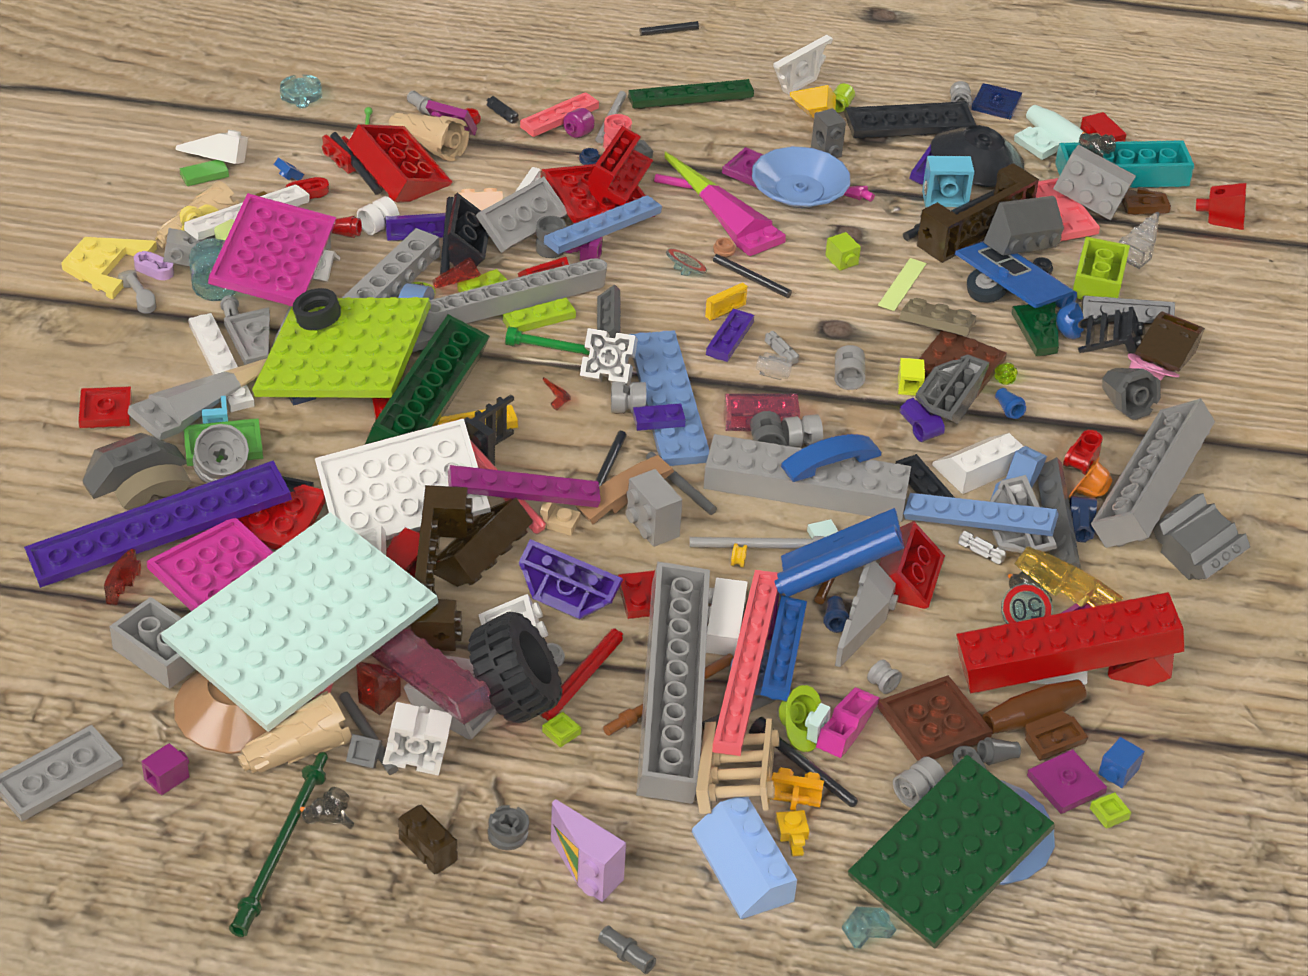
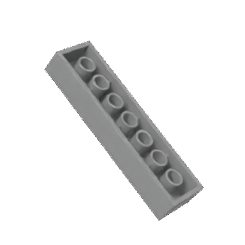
M1201 398L1159 411L1091 523L1106 548L1112 546L1120 547L1128 542L1144 541L1150 537L1154 526L1160 520L1161 514L1168 506L1169 500L1176 492L1180 481L1184 478L1187 469L1194 461V457L1202 447V443L1206 436L1209 435L1215 423Z
M714 434L705 466L703 489L871 517L895 508L898 520L902 522L911 466L870 459L859 462L855 457L816 468L815 476L792 482L782 469L781 463L802 448Z

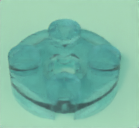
M303 74V78H296V75H292L283 79L280 83L281 100L296 104L298 108H306L309 106V103H313L322 97L321 82L314 76Z

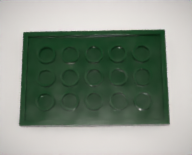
M966 755L848 870V875L935 949L1055 829V823L974 759Z

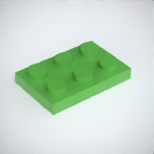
M259 418L189 425L184 429L187 466H193L195 442L200 433L209 426L217 424L231 425L241 431L247 439L249 448L247 460L263 459ZM219 455L218 459L216 458V462L220 463L221 460H224L222 455Z

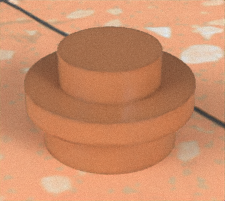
M723 237L716 241L713 251L715 254L727 258L735 253L736 246L733 240Z

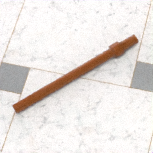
M729 653L706 666L704 680L730 666L734 656ZM643 704L634 709L629 708L623 711L617 719L603 726L605 734L610 736L623 727L629 728L636 724L638 719L642 717Z

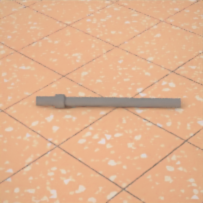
M813 536V539L690 537V547L733 548L734 543H737L739 547L747 545V548L798 549L822 539L824 536Z

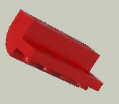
M624 126L619 129L603 152L588 179L589 191L600 203L606 197L614 204L620 206L626 204L653 162L652 159L635 150L641 136Z

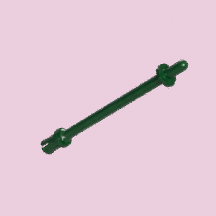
M320 752L313 765H306L301 771L305 781L249 896L241 898L238 902V911L229 926L230 932L235 936H247L254 918L260 915L262 906L259 901L302 814L300 808L306 806L315 785H322L326 781V773L323 771V768L328 760V755L325 752Z

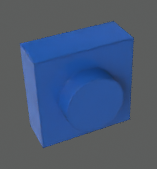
M279 157L274 163L280 169L279 174L287 180L293 178L299 181L305 175L295 166Z

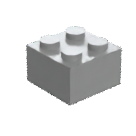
M656 469L630 478L627 491L628 507L626 509V516L629 522L639 529L641 536L647 539L653 547L680 537L682 498Z

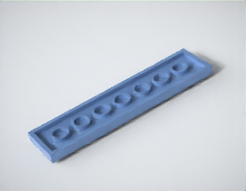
M675 331L629 334L636 336L638 339L636 354L633 360L639 382H646V406L681 403L686 419L685 427L652 429L659 457L669 466L706 463L709 447Z

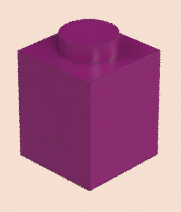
M170 743L141 761L144 780L161 796L189 778V759L182 750L178 751Z

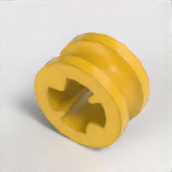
M734 543L731 566L739 564L740 567L744 568L747 545L739 547L737 543Z

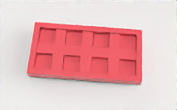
M1058 178L1039 181L1036 198L1056 197L1064 225L1061 241L1099 234L1100 226L1083 205L1053 189Z

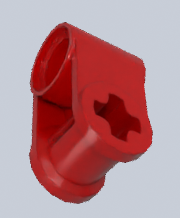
M1095 430L1084 431L1067 451L1063 465L1082 471V474L1086 475L1093 462L1100 455L1103 441L1102 435Z

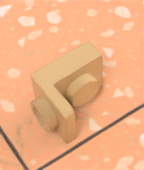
M543 502L540 516L543 517V521L546 523V529L571 536L580 521L581 512L557 506V503Z

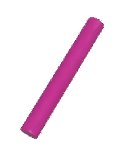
M655 174L654 182L693 189L685 179Z

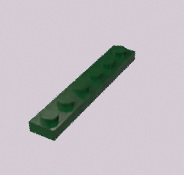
M749 79L628 90V98L632 108L638 109L731 99L742 100L754 97V89Z

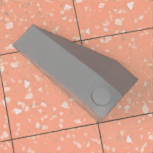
M876 561L866 564L862 571L857 597L854 596L849 619L846 620L838 645L835 663L837 667H841L886 621L889 611H894L898 601V595H894L896 583Z

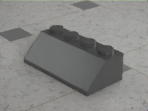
M1046 196L999 203L983 243L1003 256L1056 247L1061 241V234L1064 230L1056 197Z

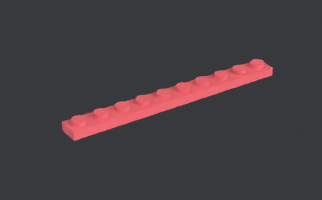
M755 570L713 741L712 752L741 756L778 594L775 580L778 579L777 572Z

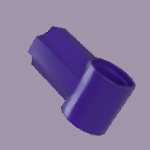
M910 398L901 406L900 413L912 425L914 436L919 442L944 434L945 426L942 418L937 415H931L919 401Z

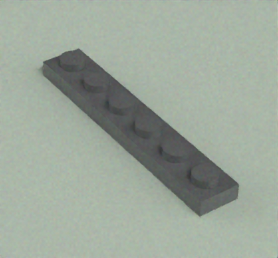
M1056 457L1044 463L1037 479L1042 508L1057 509L1058 519L1053 533L1057 548L1050 550L1053 573L1058 578H1061L1081 568L1063 465Z

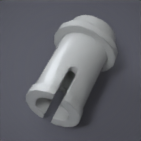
M231 295L223 297L220 307L224 311L225 317L238 315L239 301Z

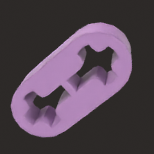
M148 251L138 252L134 255L136 271L157 280H168L174 276L173 263L164 262V257Z

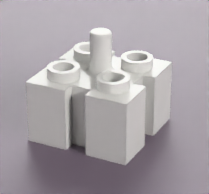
M588 328L585 348L590 351L589 358L583 357L580 376L586 380L602 382V378L605 376L609 377L608 380L611 384L612 382H626L630 386L633 367L631 364H628L629 357L635 358L638 342L636 336L616 333L614 339L609 338L610 335L607 331Z
M396 702L383 764H393L400 768H405L406 764L417 766L416 771L439 776L452 713L430 709L429 712V709L425 706L419 707Z

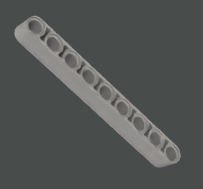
M598 258L589 259L430 300L431 307L422 327L427 331L436 332L447 314L465 323H471L600 289L605 285L607 263Z

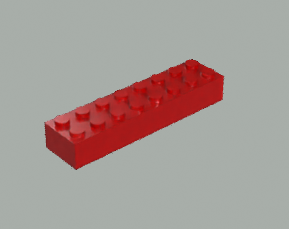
M1169 592L956 634L959 658L970 694L1184 652V628Z

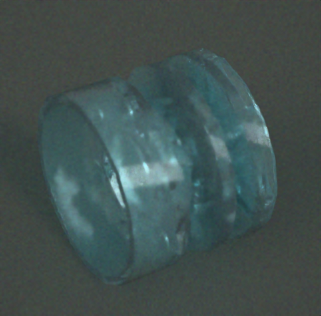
M216 238L203 240L191 249L188 256L192 289L196 295L205 300L222 301L223 297L233 296L237 292L208 284L209 275L225 240Z

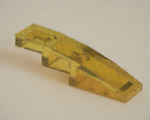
M1028 546L1014 563L1054 596H1057L1061 591L1081 607L1087 602L1095 607L1120 602L1123 599L1121 595L1103 582L1076 566Z

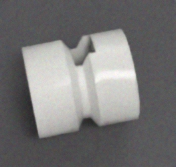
M387 196L357 211V218H360L362 222V230L368 235H373L383 230L384 227L386 228L385 216H399L396 204Z

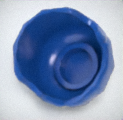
M1077 302L1067 304L1057 312L1056 322L1058 329L1068 339H1078L1084 331L1083 328L1078 327L1079 322L1084 317Z

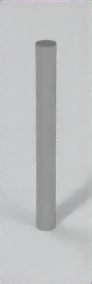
M624 91L618 93L607 116L618 114L627 96ZM604 123L596 136L598 143H603Z

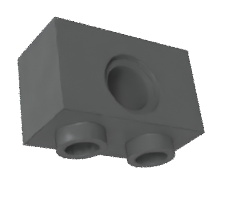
M833 108L814 114L811 148L840 158L843 151L846 121Z

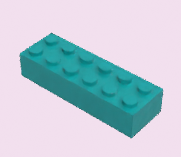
M1183 140L1059 143L1055 165L1059 176L1078 145L1136 175L1130 186L1132 188L1190 186L1194 163Z

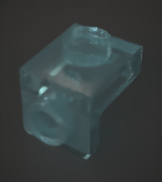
M856 907L842 925L844 933L856 949H861L869 938H891L896 932V928L890 921L888 913L882 908Z

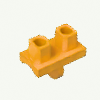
M782 767L779 768L777 773L773 772L772 781H774L775 798H772V800L790 802L791 811H796L797 804L820 807L824 781L820 780L818 773L808 772L805 774V777L793 776L794 772L791 769Z

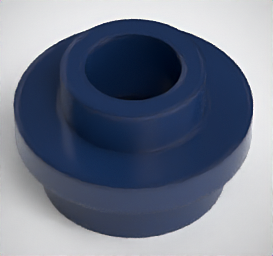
M594 148L583 149L579 156L580 163L583 165L596 164L600 158L599 152Z

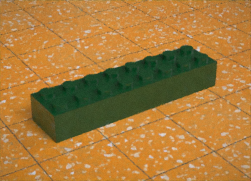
M447 314L373 423L365 445L437 426L439 420L443 417L481 358L490 336Z

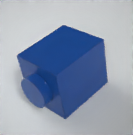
M1120 737L1103 755L1098 774L1109 782L1123 788L1140 769L1145 751Z

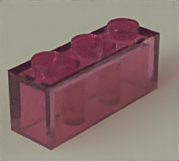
M725 394L723 411L725 431H751L750 421L752 417L763 411L775 412L780 416L781 422L785 417L798 416L800 418L798 394Z

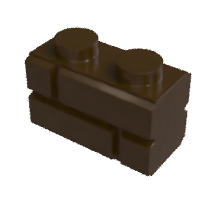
M422 804L417 805L398 818V827L400 828L398 830L399 839L423 864H427V868L433 874L440 873L458 860L457 839Z

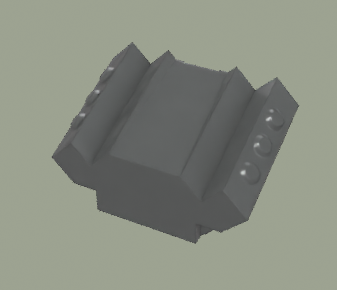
M1204 493L1195 494L1184 501V503L1164 515L1153 528L1155 538L1162 544L1161 553L1188 580L1207 579L1250 548L1246 533L1238 534L1235 522L1231 523L1216 508L1215 503L1207 504Z

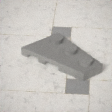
M269 307L224 318V325L244 365L268 357L270 333Z

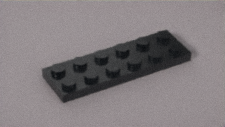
M966 101L845 107L844 113L853 138L859 139L867 137L884 138L886 136L904 137L907 135L924 136L927 134H938L940 131L951 127L976 125Z

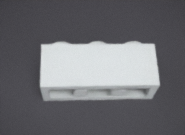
M716 578L715 588H709L708 603L712 605L711 607L708 606L706 653L719 655L731 653L734 656L743 621L747 581Z

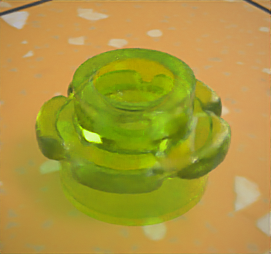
M1004 363L996 367V374L994 376L1001 384L1009 385L1016 380L1018 371L1012 363Z

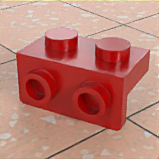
M327 134L322 136V151L325 156L330 157L339 168H342L348 174L356 171L351 165V155ZM345 136L341 137L347 144L349 139Z

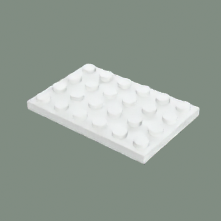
M464 419L315 458L329 513L331 512L358 534L382 525L386 531V540L399 535L405 527L416 532L420 531L425 485L449 486L448 469L450 465L478 468ZM468 494V498H473V516L491 512L487 496Z

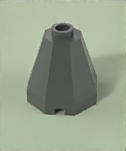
M1114 368L1108 370L1102 378V388L1115 408L1132 420L1150 415L1153 410L1150 408L1152 404H1157L1161 399V381L1145 369Z

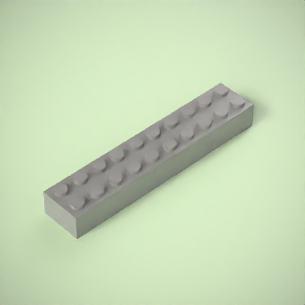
M657 562L651 590L636 796L693 804L696 795L701 753L710 570L664 562Z

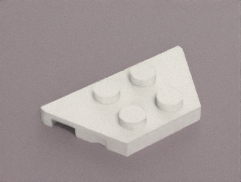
M825 35L773 63L783 92L790 95V92L797 91L817 80L820 68L826 58L823 51L827 44L832 43V37Z

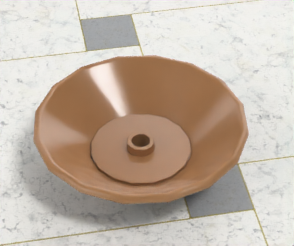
M198 671L182 684L174 700L175 722L187 739L203 749L226 754L241 753V749L248 742L267 732Z

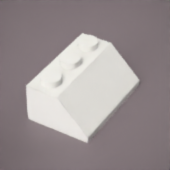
M1010 433L989 437L933 461L932 466L958 491L965 494L1006 476L1015 451L1024 446Z

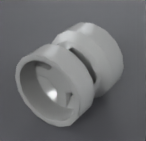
M964 81L952 84L950 87L951 102L966 101L969 107L972 102L969 84Z

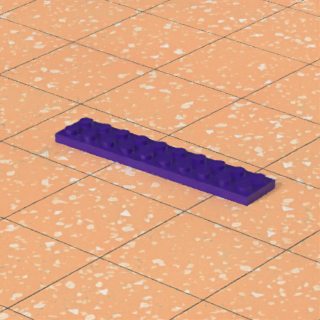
M273 460L27 545L24 548L41 588L204 531L226 520L238 519L292 500Z

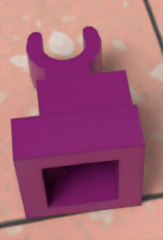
M603 237L565 252L573 253L580 251L579 261L594 258L600 259Z

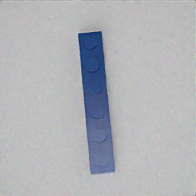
M781 595L760 693L762 696L774 700L787 701L807 601Z

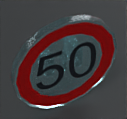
M674 248L667 249L666 255L675 262L674 269L682 270L681 275L689 276L691 272L704 275L707 272L706 266L693 256Z
M1022 583L1013 586L1005 593L1001 601V614L1004 622L1008 624L1053 615V605L1050 597L1042 588L1034 584Z

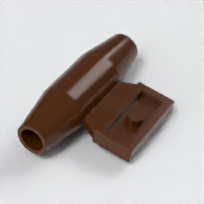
M1078 679L1047 684L1009 698L984 713L982 718L992 729V734L1025 728V740L1039 761L1086 744L1087 734L1075 717H1071L1065 711L1085 700L1087 692L1084 684Z

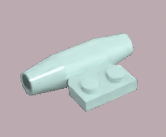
M1038 105L1031 106L1026 113V118L1035 127L1032 128L1030 126L1014 135V142L1041 160L1056 153L1059 143L1093 142L1086 134L1085 137H1082L1083 131L1078 126L1058 113Z

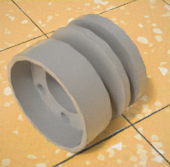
M211 425L203 430L196 439L193 455V466L198 477L205 483H209L244 471L249 451L247 439L241 431L231 425ZM219 455H222L224 460H221L220 463L216 462V458L218 459Z

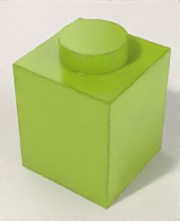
M845 232L827 238L825 256L839 270H844L859 265L861 246Z

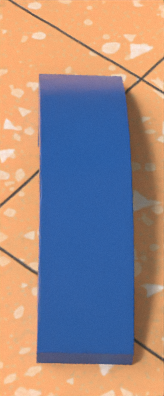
M857 434L841 435L818 441L799 450L781 463V467L791 481L796 482L815 476L816 468L855 457L859 462L881 456L882 452L868 436Z

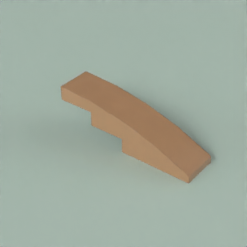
M656 455L630 467L599 486L601 502L598 508L575 506L593 525L610 510L615 514L628 503L627 491L630 478L656 469L666 479L674 470L661 457Z

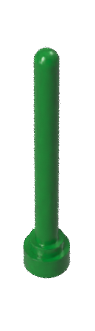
M508 326L505 345L515 346L516 344L524 343L579 354H590V351L583 344L523 334L518 328Z

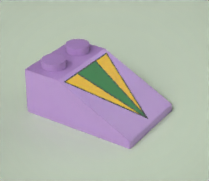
M555 799L552 802L551 841L578 887L588 896H593L603 902L624 880L626 842Z

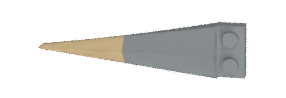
M266 359L149 394L148 399L130 405L128 415L159 440L179 434L202 416V409L213 408L221 402V396H226L227 398L241 387L258 378Z

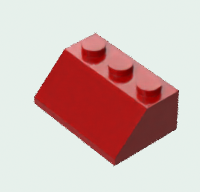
M912 521L900 527L905 548L881 558L879 566L896 583L894 595H898V603L926 609L929 608L945 555L917 523Z
M1174 654L1109 666L1108 676L1113 680L1150 687L1172 678Z

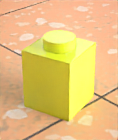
M900 358L898 394L916 396L917 391L925 380L924 360Z

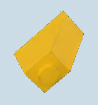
M829 85L790 92V97L796 105L813 119L814 114L832 108L835 110L836 95Z

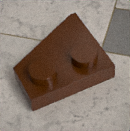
M1138 187L1137 191L1129 189L1122 200L1127 214L1132 215L1170 213L1171 209L1166 193L1150 191Z

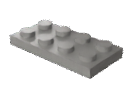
M543 176L480 211L476 217L502 253L536 234V224L540 218L544 216H557L562 219L567 215L565 206Z
M90 725L1 773L0 797L19 820L23 822L123 766V761L100 733Z

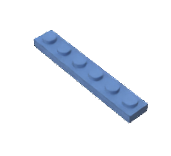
M647 195L545 235L544 244L557 254H560L660 214L662 205Z
M910 493L903 513L907 520L1053 536L1058 519L1057 509Z

